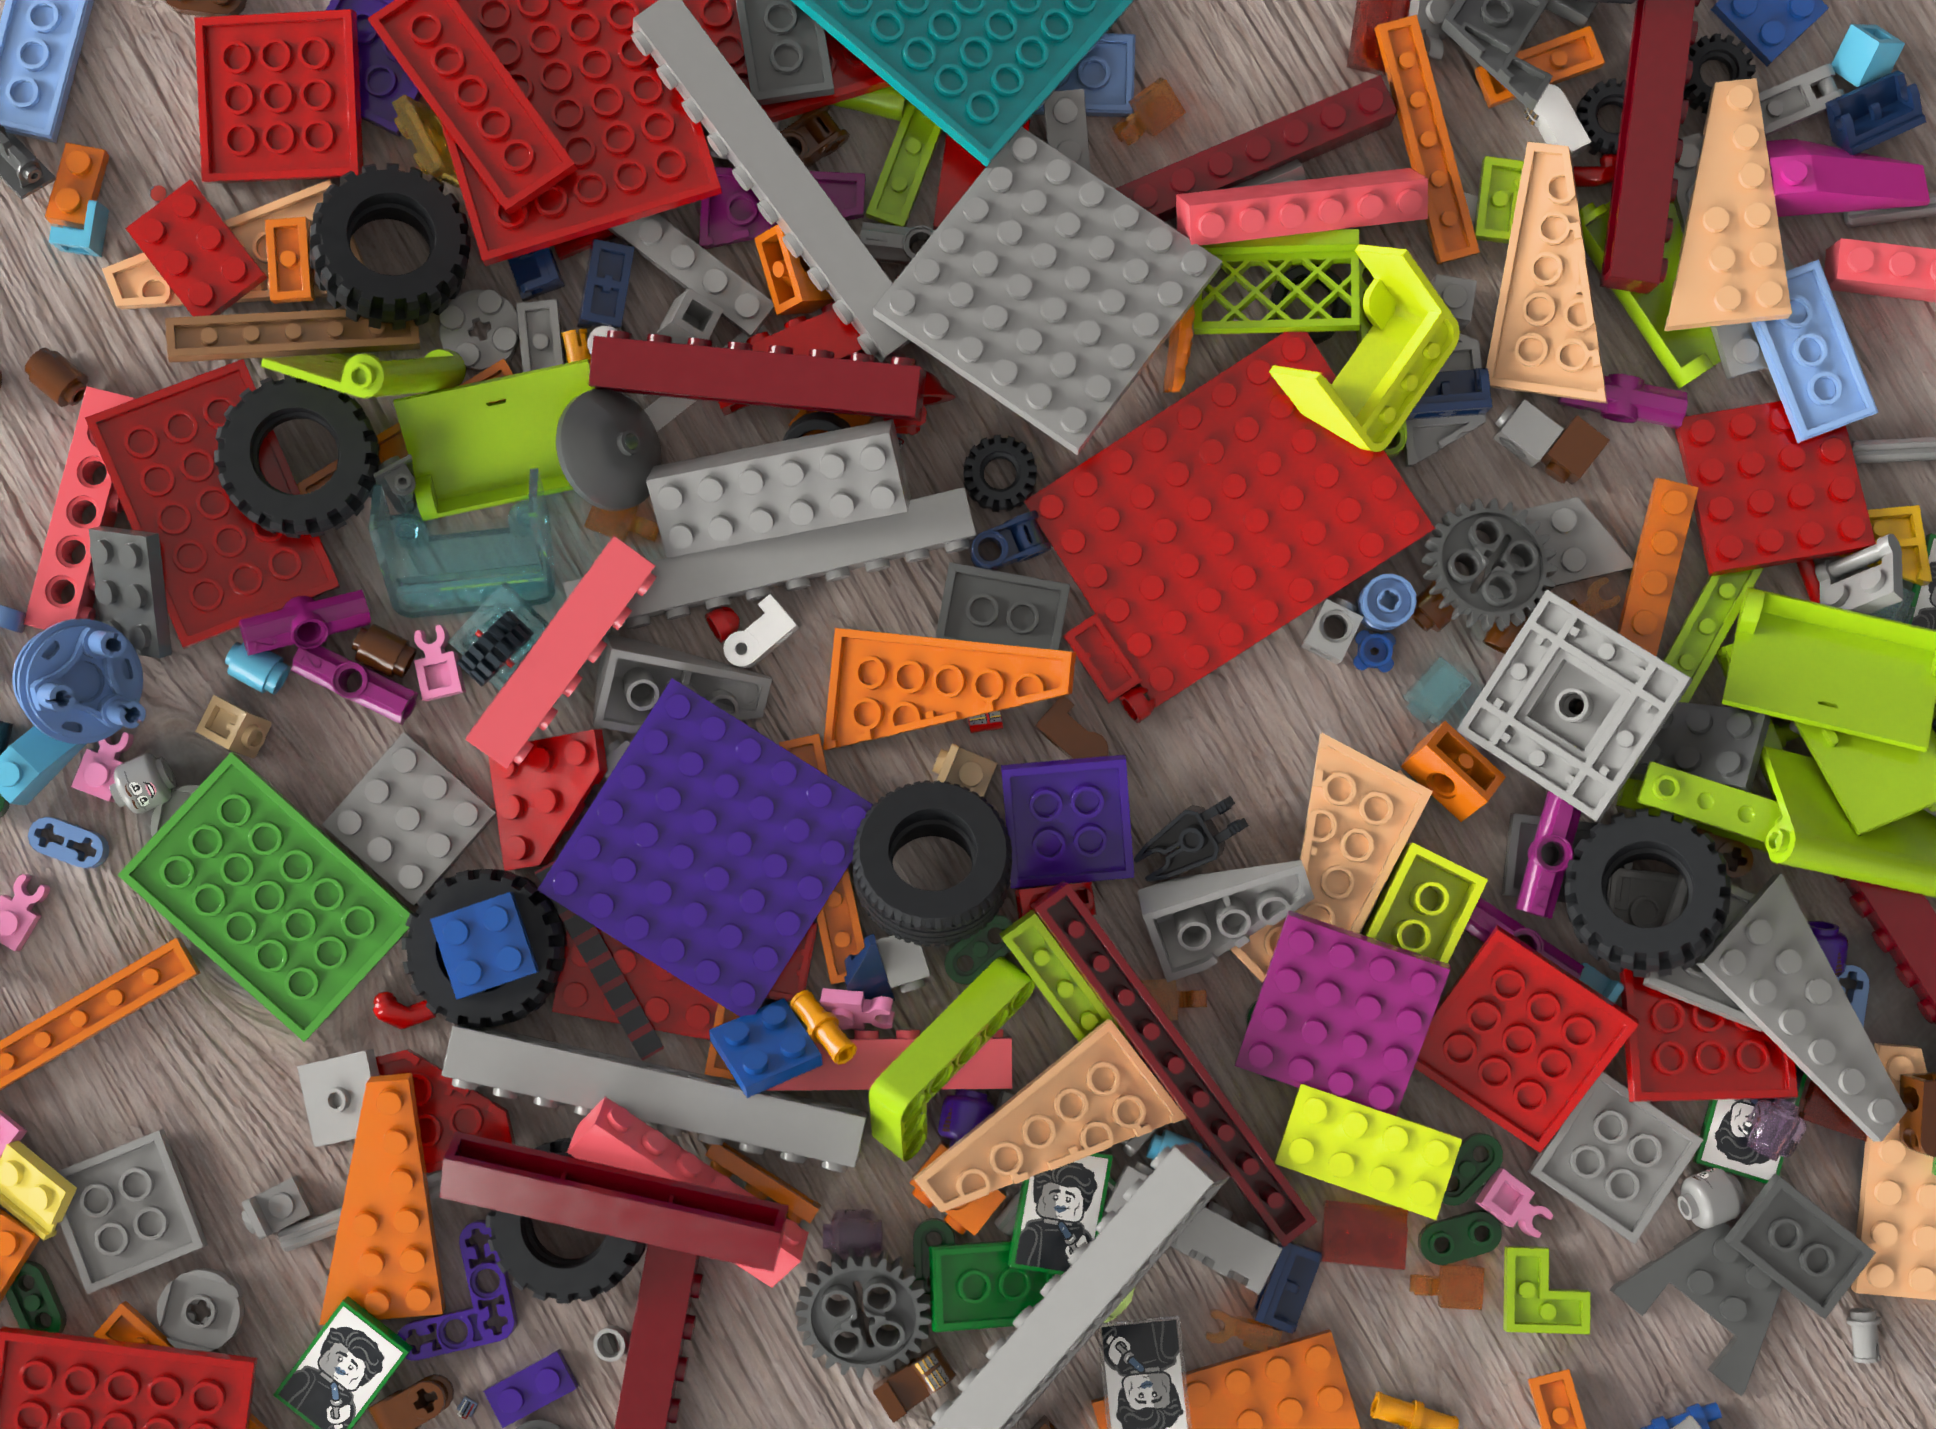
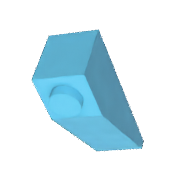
M33 726L0 755V795L10 804L28 805L86 744H71L53 739Z

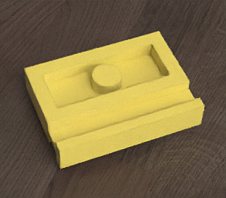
M19 1140L8 1143L0 1158V1205L42 1240L54 1237L57 1233L55 1227L58 1222L63 1220L77 1188Z

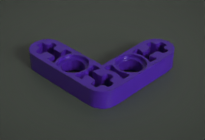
M476 1220L468 1224L462 1230L459 1237V1245L473 1307L414 1320L403 1326L397 1335L406 1341L412 1335V1329H416L418 1336H423L434 1332L435 1330L431 1324L436 1323L437 1339L442 1346L436 1347L437 1339L423 1343L420 1346V1351L416 1350L415 1345H411L413 1349L405 1359L411 1361L422 1360L499 1342L506 1339L515 1330L517 1312L508 1271L503 1274L496 1264L500 1261L497 1252H491L487 1242L484 1244L485 1257L493 1253L496 1261H484L477 1266L473 1264V1259H479L481 1254L479 1246L477 1244L471 1245L469 1238L475 1235V1228H479L481 1234H488L490 1238L492 1237L491 1228L486 1227V1220ZM483 1269L494 1270L500 1278L499 1286L493 1292L482 1290L477 1283L478 1274ZM502 1294L504 1301H499L496 1304L497 1312L500 1317L506 1316L508 1322L502 1326V1332H497L495 1326H488L487 1320L493 1316L492 1304L490 1303L483 1307L481 1300H492ZM459 1319L466 1324L468 1335L464 1341L454 1342L447 1337L446 1326L450 1320Z

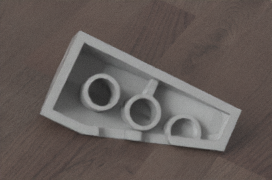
M606 635L605 642L607 646L602 652L597 674L592 723L594 727L633 734L637 733L671 678L738 720L763 717L772 682L771 676L646 641Z
M1302 860L1177 877L1138 890L1142 916L1167 982L1209 969L1218 963L1217 958L1234 946L1242 947L1250 942L1249 936L1266 925L1273 926L1286 918L1288 910L1295 912L1314 899Z

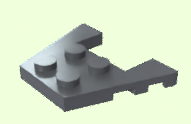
M1456 0L1446 15L1441 29L1521 103L1533 111L1547 89L1553 75L1516 57L1546 9L1584 28L1599 2L1575 0Z
M1724 1222L1709 1229H1699L1673 1246L1674 1249L1655 1261L1648 1262L1639 1268L1640 1271L1626 1280H1621L1614 1284L1610 1291L1643 1316L1669 1283L1672 1284L1733 1334V1338L1711 1364L1708 1371L1735 1393L1742 1396L1746 1391L1782 1286L1724 1241V1238L1732 1229Z

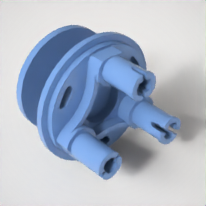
M70 619L56 623L32 637L17 656L12 676L16 699L34 726L53 739L71 744L94 743L108 738L123 726L131 729L139 726L137 721L143 722L145 719V709L139 703L143 689V671L139 656L131 642L120 631L106 623L91 619Z

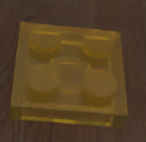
M403 95L393 101L392 105L398 115L394 118L395 124L407 140H412L417 150L413 156L419 168L424 174H430L440 182L444 181L459 188L460 185L442 125L433 110L407 95Z

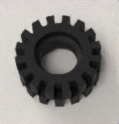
M1714 33L1710 39L1706 35L1689 47L1688 60L1693 61V72L1689 84L1684 87L1683 99L1687 100L1689 98L1692 101L1689 106L1690 108L1696 110L1701 106L1703 107L1702 113L1707 114L1712 87L1704 83L1700 74L1701 66L1706 61L1718 60L1722 62L1729 70V81L1752 79L1751 76L1756 72V65H1750V61L1754 57L1751 51L1744 54L1742 50L1746 45L1742 41L1736 46L1732 43L1735 38L1734 36L1727 35L1725 39H1721V33Z
M1617 78L1609 79L1606 84L1603 81L1597 83L1593 89L1590 88L1576 107L1577 111L1575 114L1591 140L1589 144L1591 149L1588 153L1594 156L1597 152H1601L1602 156L1605 154L1617 155L1619 132L1610 133L1605 131L1599 125L1597 117L1599 109L1603 106L1616 105L1621 109L1623 108L1625 79L1620 84L1616 83Z
M994 435L992 439H987L986 437L980 440V444L974 445L971 448L969 456L965 459L963 471L965 488L968 490L971 499L977 501L979 506L984 509L990 508L992 512H999V510L1012 511L1014 507L1023 505L1024 500L1030 497L1034 491L1037 477L1035 458L1032 452L1027 450V446L1022 441L1020 443L1015 441L1014 437L1002 438L1001 435ZM1006 459L1015 467L1016 478L1009 487L996 489L986 482L984 470L992 460Z

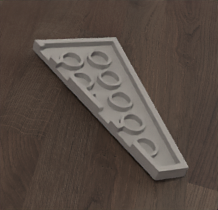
M1782 873L1774 874L1722 933L1721 937L1715 941L1714 948L1705 957L1702 956L1696 964L1873 1142L1883 1141L1907 1112V1109Z

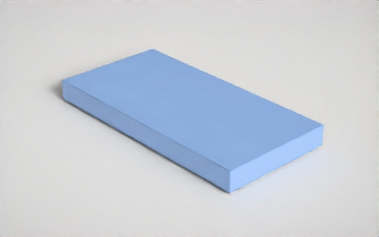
M94 0L5 1L0 20V124L7 133L57 143Z
M1819 259L1786 271L1792 314L1788 319L1751 322L1797 443L1879 413Z

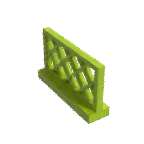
M1338 229L1201 245L1202 248L1222 260L1221 268L1229 276L1215 289L1208 284L1204 289L1208 295L1203 299L1202 292L1194 302V335L1360 331L1359 256L1354 251L1359 245V229ZM1333 264H1351V274L1340 285L1336 284L1324 273ZM1292 265H1303L1311 272L1298 286L1283 275ZM1251 266H1262L1270 273L1257 287L1253 286L1242 276ZM1317 279L1332 290L1319 304L1315 303L1304 293ZM1276 280L1291 292L1277 306L1263 294ZM1235 281L1249 292L1236 306L1221 295ZM1349 286H1351V296L1345 291ZM1340 297L1351 307V318H1333L1325 309L1335 299ZM1296 298L1312 310L1303 319H1291L1283 312ZM1255 299L1270 310L1261 320H1249L1242 313ZM1214 300L1229 312L1220 321L1203 322V310Z

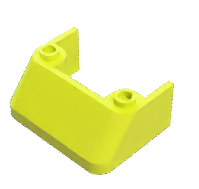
M1359 244L1354 251L1374 277L1363 298L1364 313L1373 326L1332 384L1319 372L1273 365L1269 373L1301 414L1362 450L1380 452L1390 444L1457 346L1460 329L1456 318L1407 249Z

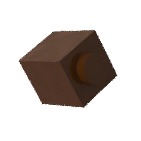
M1577 415L1568 422L1562 433L1540 461L1546 465L1544 470L1550 477L1564 484L1567 481L1572 485L1583 476L1610 440Z

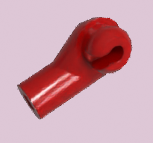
M1616 154L1601 156L1600 166H1573L1576 187H1597L1612 183Z
M384 991L377 994L373 1001V1012L378 1020L399 1029H406L436 1018V1014L425 1006L427 1004L426 1000L405 1006L397 1002L393 993Z

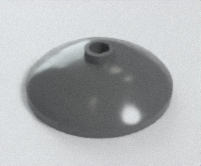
M598 388L576 396L563 410L556 431L557 455L567 481L578 495L591 505L608 511L626 510L645 501L650 496L646 479L654 466L662 465V453L656 429L643 408L632 398L621 392L607 388Z

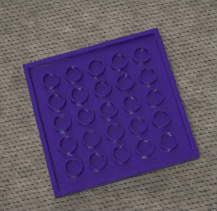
M671 678L537 890L740 1017L743 1015H755L853 860V846L857 829L860 827V822L865 818L867 811L871 810L873 804Z

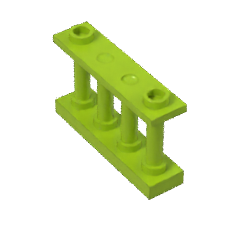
M1652 761L1648 764L1643 781L1628 778L1620 790L1616 806L1635 812L1636 809L1649 808L1650 816H1660L1661 810L1674 813V820L1682 823L1687 818L1696 823L1697 828L1710 831L1714 835L1740 841L1750 849L1768 854L1766 837L1770 830L1783 818L1777 801Z

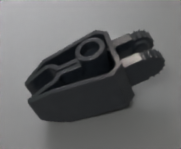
M1232 797L1225 798L1207 810L1200 806H1190L1151 838L1134 858L1135 863L1155 852L1165 855L1179 846L1180 848L1165 857V865L1147 875L1145 880L1156 881L1170 878L1219 858L1223 854L1225 840L1249 826L1245 818L1237 819L1227 825L1226 829L1219 832L1211 820L1214 816L1221 815L1232 808V805L1235 804Z

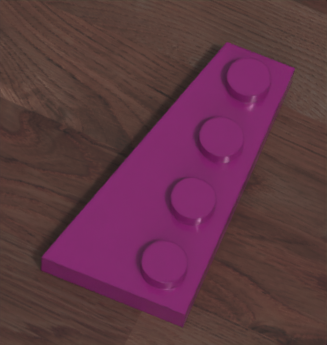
M715 167L722 194L701 200L699 245L704 249L754 240L758 235L777 225L776 222L771 225L763 217L757 207L760 200L751 188L745 191L739 185L732 173L734 168ZM809 171L846 221L864 217L865 173Z

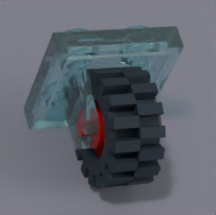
M504 582L448 642L462 655L457 664L481 687L489 681L500 691L549 623L511 586Z

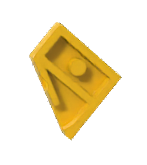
M1920 505L1868 510L1876 544L1878 538L1888 534H1893L1899 541L1902 550L1903 579L1920 586L1928 585L1932 581ZM1853 553L1844 554V555H1839V556L1844 558V557H1846V556H1848V555H1851V554H1853ZM1882 560L1867 566L1873 568L1877 565L1882 564Z

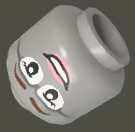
M145 753L118 765L114 771L115 783L111 784L109 788L113 799L119 807L126 805L132 812L142 814L168 802L172 796V788L177 785L173 772L163 757L157 759L152 754Z
M1711 1168L1683 1180L1680 1188L1681 1196L1678 1197V1207L1684 1218L1692 1220L1697 1226L1704 1229H1709L1738 1217L1741 1204L1744 1202V1192L1738 1179L1733 1174H1727L1719 1168Z

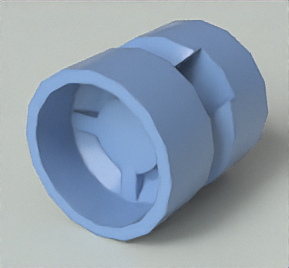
M1393 573L1382 574L1372 579L1358 593L1355 602L1357 607L1356 613L1363 616L1361 623L1369 630L1378 633L1389 632L1405 623L1414 613L1417 604L1416 593L1411 583L1404 577Z

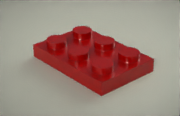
M191 179L125 228L192 316L220 315L268 278Z

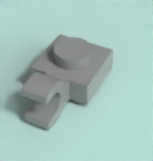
M1454 0L1410 1L1409 16L1417 15L1428 59H1442L1444 44L1441 39L1447 38L1449 35L1441 29V26L1452 8Z

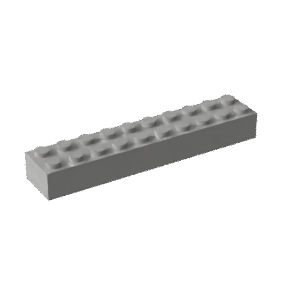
M465 1024L452 1027L441 1075L453 1078L451 1085L463 1089L476 1090L477 1087L483 1088L484 1085L494 1087L492 1094L503 1098L517 1099L518 1096L523 1097L525 1094L534 1096L533 1103L544 1107L558 1108L559 1105L564 1106L565 1103L575 1105L574 1112L587 1116L606 1096L619 1106L627 1109L644 1123L658 1124L657 1130L661 1133L681 1136L682 1132L685 1133L687 1130L699 1133L698 1140L702 1142L722 1145L723 1142H726V1139L740 1142L739 1149L746 1152L763 1154L768 1148L781 1151L780 1158L783 1160L805 1163L807 1157L822 1161L821 1168L845 1173L848 1167L855 1168L859 1160L869 1111L779 1091H763L746 1098L738 1083L734 1081L496 1028H469V1025Z
M1193 1142L1183 1145L1175 1144L1172 1148L1165 1147L1151 1163V1166L1155 1169L1153 1173L1144 1180L1139 1178L1130 1186L1123 1195L1127 1203L1116 1212L1111 1210L1098 1223L1095 1230L1100 1234L1089 1244L1086 1242L1082 1243L1068 1259V1262L1072 1265L1069 1270H1066L1061 1276L1056 1274L1047 1282L1040 1291L1044 1299L1033 1308L1028 1306L1016 1318L1013 1325L1017 1330L1006 1339L1004 1337L1000 1338L989 1349L985 1356L990 1361L979 1370L975 1368L963 1379L958 1386L962 1393L952 1402L947 1400L938 1408L931 1417L935 1425H932L929 1429H1012L1230 1176Z

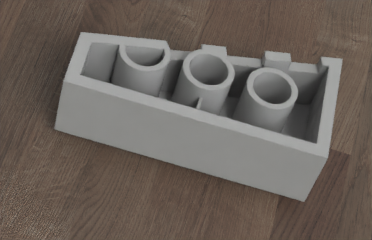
M1137 1162L1134 1169L1125 1164L1104 1205V1211L1109 1213L1113 1210L1116 1212L1127 1203L1123 1195L1130 1186L1139 1178L1144 1180L1154 1170L1140 1162ZM1211 1201L1208 1208L1204 1207L1172 1243L1171 1247L1193 1259L1195 1258L1216 1272L1234 1279L1251 1291L1260 1294L1282 1248L1267 1241L1270 1232L1249 1221L1245 1228L1230 1221L1233 1212Z

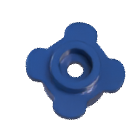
M1362 630L1357 633L1355 642L1358 644L1357 656L1353 659L1354 666L1361 671L1367 668H1378L1383 673L1390 671L1394 666V661L1391 657L1393 646L1396 644L1395 637L1389 632L1381 635L1370 634L1369 631ZM1372 648L1378 649L1377 655L1371 654Z

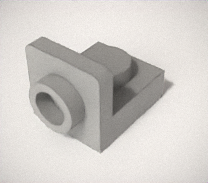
M297 1176L242 1202L245 1210L242 1212L244 1224L251 1234L256 1233L260 1240L314 1213Z

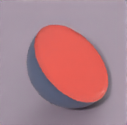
M160 185L153 186L150 190V196L155 201H161L166 197V190Z

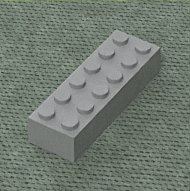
M893 419L657 465L652 468L646 479L667 558L908 512L911 500V493Z

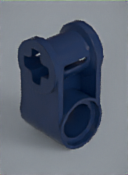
M1034 510L1021 514L999 526L978 534L972 543L970 551L971 561L974 566L996 571L1016 562L1035 558L1051 550L1050 543L1044 541L1036 519L1039 517L1037 511ZM984 542H993L1000 549V557L994 561L984 560L978 553V547Z

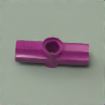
M1609 374L1604 376L1608 404L1558 397L1559 405L1601 413V417L1607 420L1622 423H1635L1638 420L1677 429L1682 425L1688 405L1687 392L1644 384L1645 381L1643 379L1627 374Z
M361 589L317 601L312 597L297 596L290 599L282 610L239 620V626L248 656L293 644L302 649H314L324 643L328 635L370 625L371 618L365 595Z
M321 645L314 649L298 648L292 660V672L401 725L411 716L416 706L419 693ZM354 672H360L363 680L362 685L357 691L350 692L347 688L348 678Z
M1549 790L1535 839L1528 848V864L1515 909L1552 919L1565 870L1569 860L1573 859L1572 845L1582 812ZM1548 842L1553 843L1559 851L1557 862L1551 866L1546 864L1541 856V850Z
M1481 897L1479 898L1464 929L1466 932L1484 943L1496 926L1499 925L1515 937L1519 935L1526 936L1531 948L1579 979L1585 966L1542 939L1536 931L1524 927Z

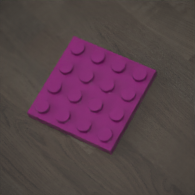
M1288 910L1240 1046L1235 1066L1298 1088L1301 1084L1396 1116L1449 975L1450 964Z

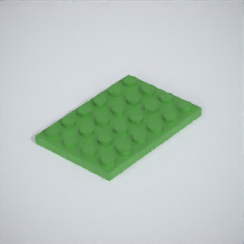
M231 752L118 874L125 883L303 1042L311 1037L409 930L410 927L405 924L409 914L413 913L235 752Z

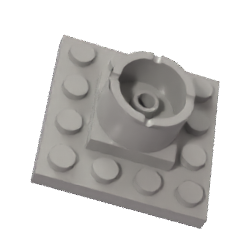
M1546 590L1456 731L1593 820L1600 822L1693 679L1558 595ZM1583 700L1584 709L1581 714L1577 715L1575 705Z

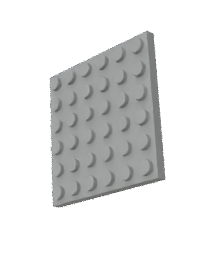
M1021 127L992 162L982 171L874 306L873 315L1078 455L1219 271L1222 260L1198 244L1191 245L1189 238Z

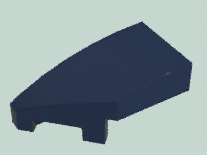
M868 935L864 939L865 948L859 954H850L844 960L847 975L844 977L847 990L864 992L865 999L872 1000L875 997L884 996L895 1001L893 989L890 988L875 935Z

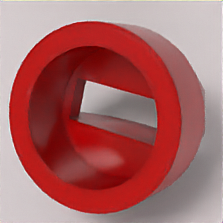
M719 607L705 614L709 628L720 643L724 642L729 635L737 632L740 627L739 616L729 607Z
M1134 687L1120 696V702L1124 710L1136 723H1140L1150 716L1155 708V698L1153 697L1148 701L1144 696L1149 691L1147 688Z

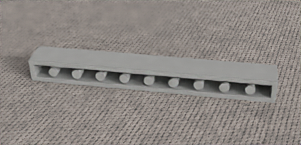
M658 0L635 16L632 27L634 33L631 35V38L636 47L644 56L651 54L660 66L656 71L663 83L670 90L676 88L685 100L682 102V106L689 118L695 124L701 121L710 133L707 136V140L718 156L723 157L726 155L735 167L732 173L739 185L745 191L751 188L760 200L757 207L763 217L771 225L776 222L784 232L785 236L782 237L785 246L795 258L801 255L810 267L807 273L813 284L821 292L826 289L834 299L835 303L832 304V307L840 320L845 325H848L850 322L860 334L857 341L866 354L876 356L883 363L910 343L909 339L873 315L874 306L893 283L683 1Z
M965 487L910 500L908 512L652 561L655 567L651 573L656 576V579L643 597L635 593L629 601L627 607L632 612L623 624H626L627 629L641 628L650 625V618L666 614L667 620L678 619L691 615L690 608L706 605L707 610H714L719 607L730 606V599L746 595L747 601L765 598L771 594L770 589L786 586L787 591L804 589L811 586L810 580L825 576L827 582L842 580L850 577L849 570L865 567L866 572H875L889 568V561L905 557L906 563H912L930 558L929 551L945 548L946 553L966 550L970 548L969 542L974 541L976 538V532ZM581 579L564 582L567 598ZM610 629L607 631V633L605 634V636H606L607 634H611V630H610Z

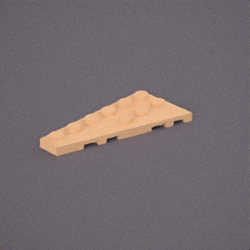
M1757 78L1715 82L1711 90L1703 131V143L1697 162L1693 193L1690 197L1679 253V265L1673 284L1672 300L1664 331L1788 319L1792 314Z
M1527 142L1486 365L1489 373L1490 387L1608 404L1571 151L1569 146Z
M1321 733L1300 856L1314 899L1295 912L1359 934L1433 791Z

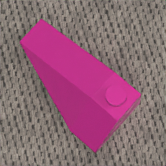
M1799 139L1766 141L1777 217L1928 206L1930 203L1923 165L1862 152L1851 155L1842 148Z

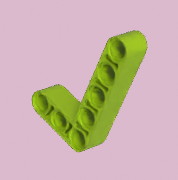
M1003 956L998 957L875 1080L869 1091L872 1136L903 1162L911 1160L920 1151L927 1139L926 1104L1032 995L1036 984L1027 973Z

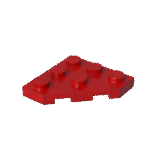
M592 729L529 741L534 745L519 765L512 761L507 769L488 756L504 871L549 864L556 853L554 848L565 831H570L584 809L586 797L593 786L599 784L608 771L602 729Z
M411 1049L376 1057L379 1076L412 1073L426 1173L442 1170L443 1158L455 1132L516 1145L509 1112L504 1107L476 1090L452 1086L453 1078L441 1076L443 1069Z

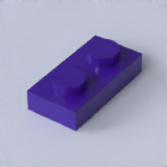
M559 1349L493 1384L483 1392L503 1429L577 1389L579 1385Z

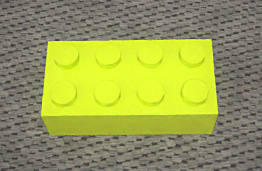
M1413 842L1406 843L1361 935L1448 964L1488 879Z
M1301 1084L1297 1090L1274 1163L1436 1220L1463 1139Z

